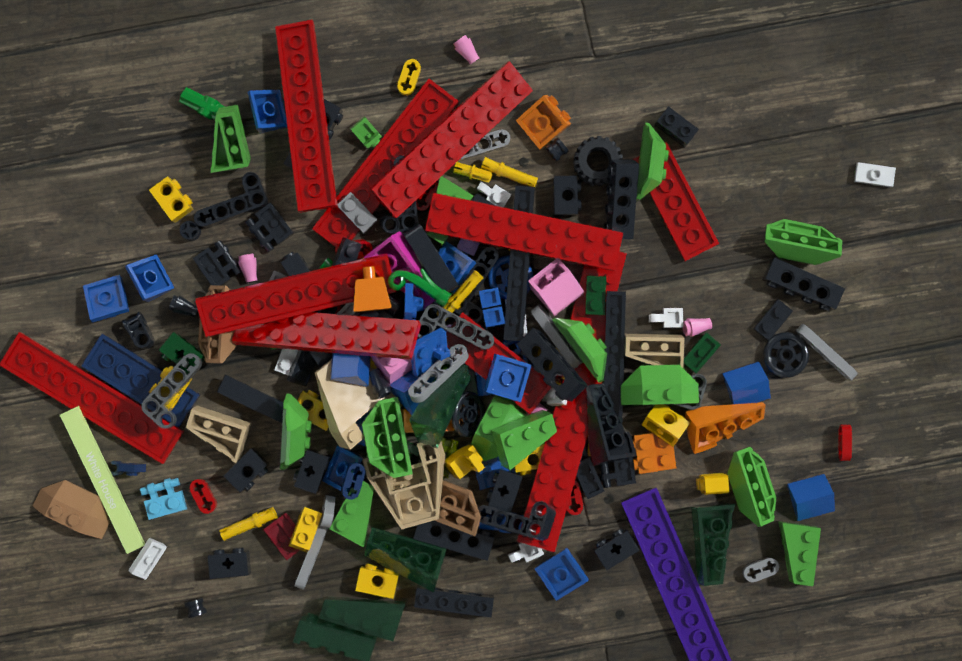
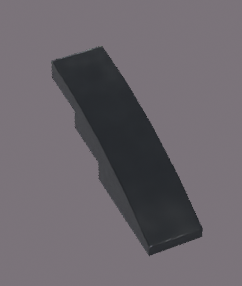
M226 374L224 375L216 392L283 423L284 402Z
M584 447L576 476L586 498L589 499L605 492Z

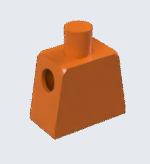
M374 266L363 267L364 279H357L355 281L354 313L392 309L384 278L375 277Z

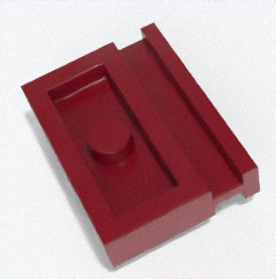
M287 513L263 529L285 561L300 551L288 546L296 525Z

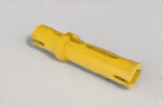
M487 157L484 158L481 169L493 172L498 177L503 176L528 187H535L538 177L526 174L506 166L504 162L499 163Z
M474 270L442 308L451 313L459 309L464 299L484 279L483 276Z
M274 507L258 514L257 512L253 513L247 519L220 529V535L225 541L252 528L262 527V524L277 519V513Z

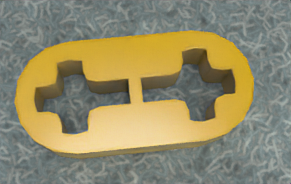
M409 59L405 62L398 81V90L405 96L411 95L414 92L421 72L420 63L415 59ZM415 64L417 71L414 70L412 75L409 76L410 71L407 67ZM407 79H410L409 86L411 89L407 88L404 91L401 85L406 84Z

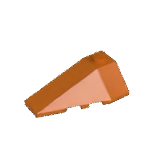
M764 402L703 406L687 411L685 418L690 424L686 431L693 453L696 454L717 446L716 442L725 437L727 439L733 437L732 433L740 428L745 430L764 419Z

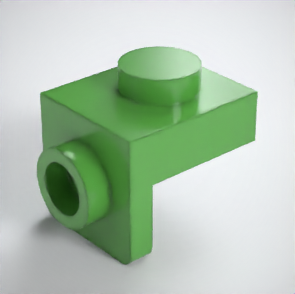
M365 116L350 128L367 149L376 146L382 137Z

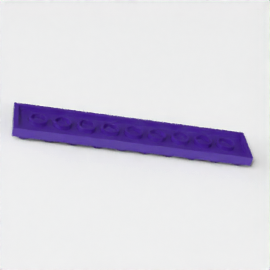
M657 487L622 501V507L688 660L731 661Z

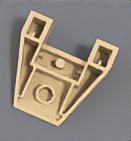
M331 359L315 372L329 430L340 447L351 450L364 439V435L355 422L372 409L379 400L395 398V396L391 393L384 398L377 399V396L373 394L370 376L369 386L367 387L330 380Z
M440 437L417 443L422 462L411 465L412 475L392 478L370 464L368 458L362 459L368 480L401 529L439 519L445 453Z

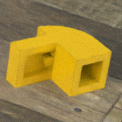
M474 445L460 448L446 458L444 463L452 476L461 479L471 470L480 472L485 468L482 464L483 459Z

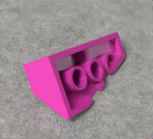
M400 231L390 236L364 257L369 258L387 253L392 273L403 270L423 278L420 273V269L423 268L411 245ZM400 277L394 279V283L399 285L401 282ZM405 285L400 289L403 293H405ZM413 285V296L423 298V309L435 301Z

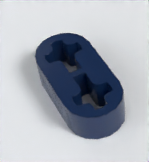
M358 462L348 465L341 487L343 496L349 500L358 497L365 476V468ZM356 466H358V469L361 471V473L356 474L354 480V474L351 472V470L355 469ZM354 482L353 489L355 490V492H351V494L348 495V492L345 489L350 488L351 483Z

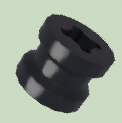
M558 137L554 139V143L545 147L556 162L560 160V156L566 155L569 152Z
M185 221L180 226V234L189 241H195L201 235V228L193 221Z
M203 597L184 603L185 607L188 608V618L207 613L206 608L203 607Z

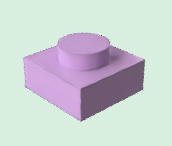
M460 239L457 249L474 256L480 243Z

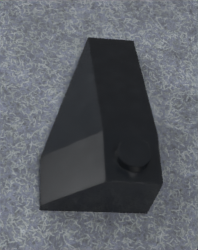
M604 384L588 385L586 387L588 443L593 466L637 456L629 431L626 432L623 428L621 416H617L613 409L614 403Z

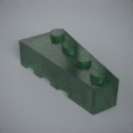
M444 364L441 369H448L450 364ZM461 365L425 401L419 403L409 421L418 442L438 448L466 385L470 381V374L466 365Z
M725 503L691 507L697 580L700 585L723 584L727 561L726 553L727 548H729V533L732 528L731 520L735 504Z
M372 527L364 555L434 593L446 548Z
M327 596L319 618L393 642L406 601Z
M308 613L307 615L304 614L300 619L293 643L300 644V641H305L312 648L324 646L325 650L331 653L339 654L340 651H343V655L346 657L370 661L377 637L371 631L363 630V632L355 630L356 627L345 624L341 626L335 620L327 618L325 621L319 619V616L316 614Z

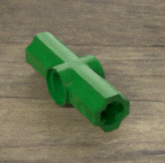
M187 87L183 90L179 100L180 103L196 110L198 114L210 120H215L218 109L225 107L219 101L207 95L203 96Z

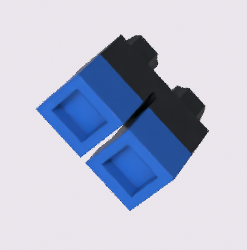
M498 287L479 291L485 326L505 324Z

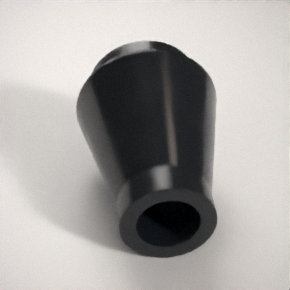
M180 295L179 297L173 296L168 308L172 310V313L195 317L198 310L196 305Z
M376 368L369 372L373 394L377 396V399L390 395L392 387L380 372V369Z

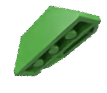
M645 123L643 126L636 202L658 187L662 180L665 181L666 169H663L664 161L667 162L669 150H666L665 142L650 123Z
M787 219L766 225L765 243L779 258L818 265L840 258L842 255V240L836 238L831 232L821 226Z
M554 318L552 320L595 379L601 383L604 380L607 353L604 350L607 348L601 339L597 340L594 337L595 331L589 323L585 325L582 321Z
M680 365L639 366L621 385V405L699 403L698 383Z
M288 393L283 403L280 470H285L302 458L306 449L310 448L311 437H308V432H311L312 421H309V412Z
M495 395L471 442V445H474L484 462L499 457L491 430L527 416L526 411L512 400Z
M398 397L379 400L361 424L368 461L392 478L412 475Z
M751 447L734 452L727 474L739 510L758 527L774 521L776 495L765 461Z

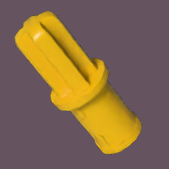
M458 161L456 162L455 167L458 168H454L453 173L467 176L470 180L473 178L487 183L491 181L492 172L477 168L476 165L470 166Z

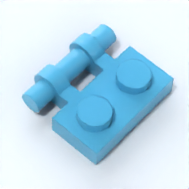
M178 478L164 479V482L147 484V487L140 488L142 496L150 494L151 497L150 500L144 501L149 520L187 509L183 491H174V487L180 485ZM167 490L168 495L158 497L157 491Z

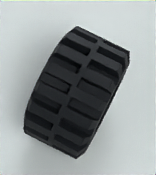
M592 136L588 140L585 139L577 148L573 160L574 171L577 172L578 178H581L585 184L589 183L590 186L598 185L599 187L603 184H609L610 181L608 167L604 171L596 172L587 165V156L591 152H603L608 157L609 165H611V160L623 159L622 154H620V148L616 146L614 141L611 142L610 138H602V136L594 138Z

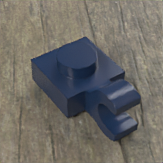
M121 461L111 462V464L117 466V470L111 472L112 475H121L123 472H126L128 476H138V472H146V464L123 463Z

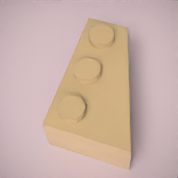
M625 334L624 354L627 357L651 365H680L683 368L684 337L682 335Z
M195 406L191 409L186 428L237 463L241 459L251 423Z

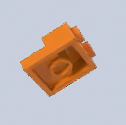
M543 95L516 119V122L539 150L571 125L569 122L570 116L566 111H560L557 107L559 103L552 95L550 97Z
M654 433L633 435L632 440L637 455L633 459L634 470H637L638 474L676 469L674 447Z

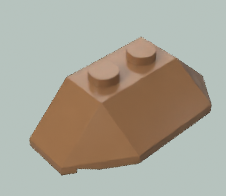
M210 285L209 292L205 296L229 291L230 289L228 286ZM200 319L198 344L205 357V362L223 363L237 346L231 341L234 331L206 337Z
M67 480L42 488L33 504V507L44 516L79 533L103 539L111 522L98 495Z
M443 480L439 519L435 521L476 536L481 516L472 491Z

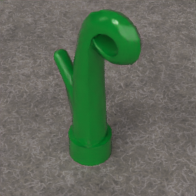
M420 269L423 278L403 270L395 271L389 276L388 284L393 290L402 289L407 280L433 298L442 307L447 304L452 295L437 286L424 269ZM400 277V284H394V279Z

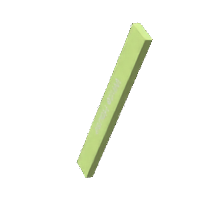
M75 407L61 414L60 417L126 553L128 554L143 547L145 542L80 407Z

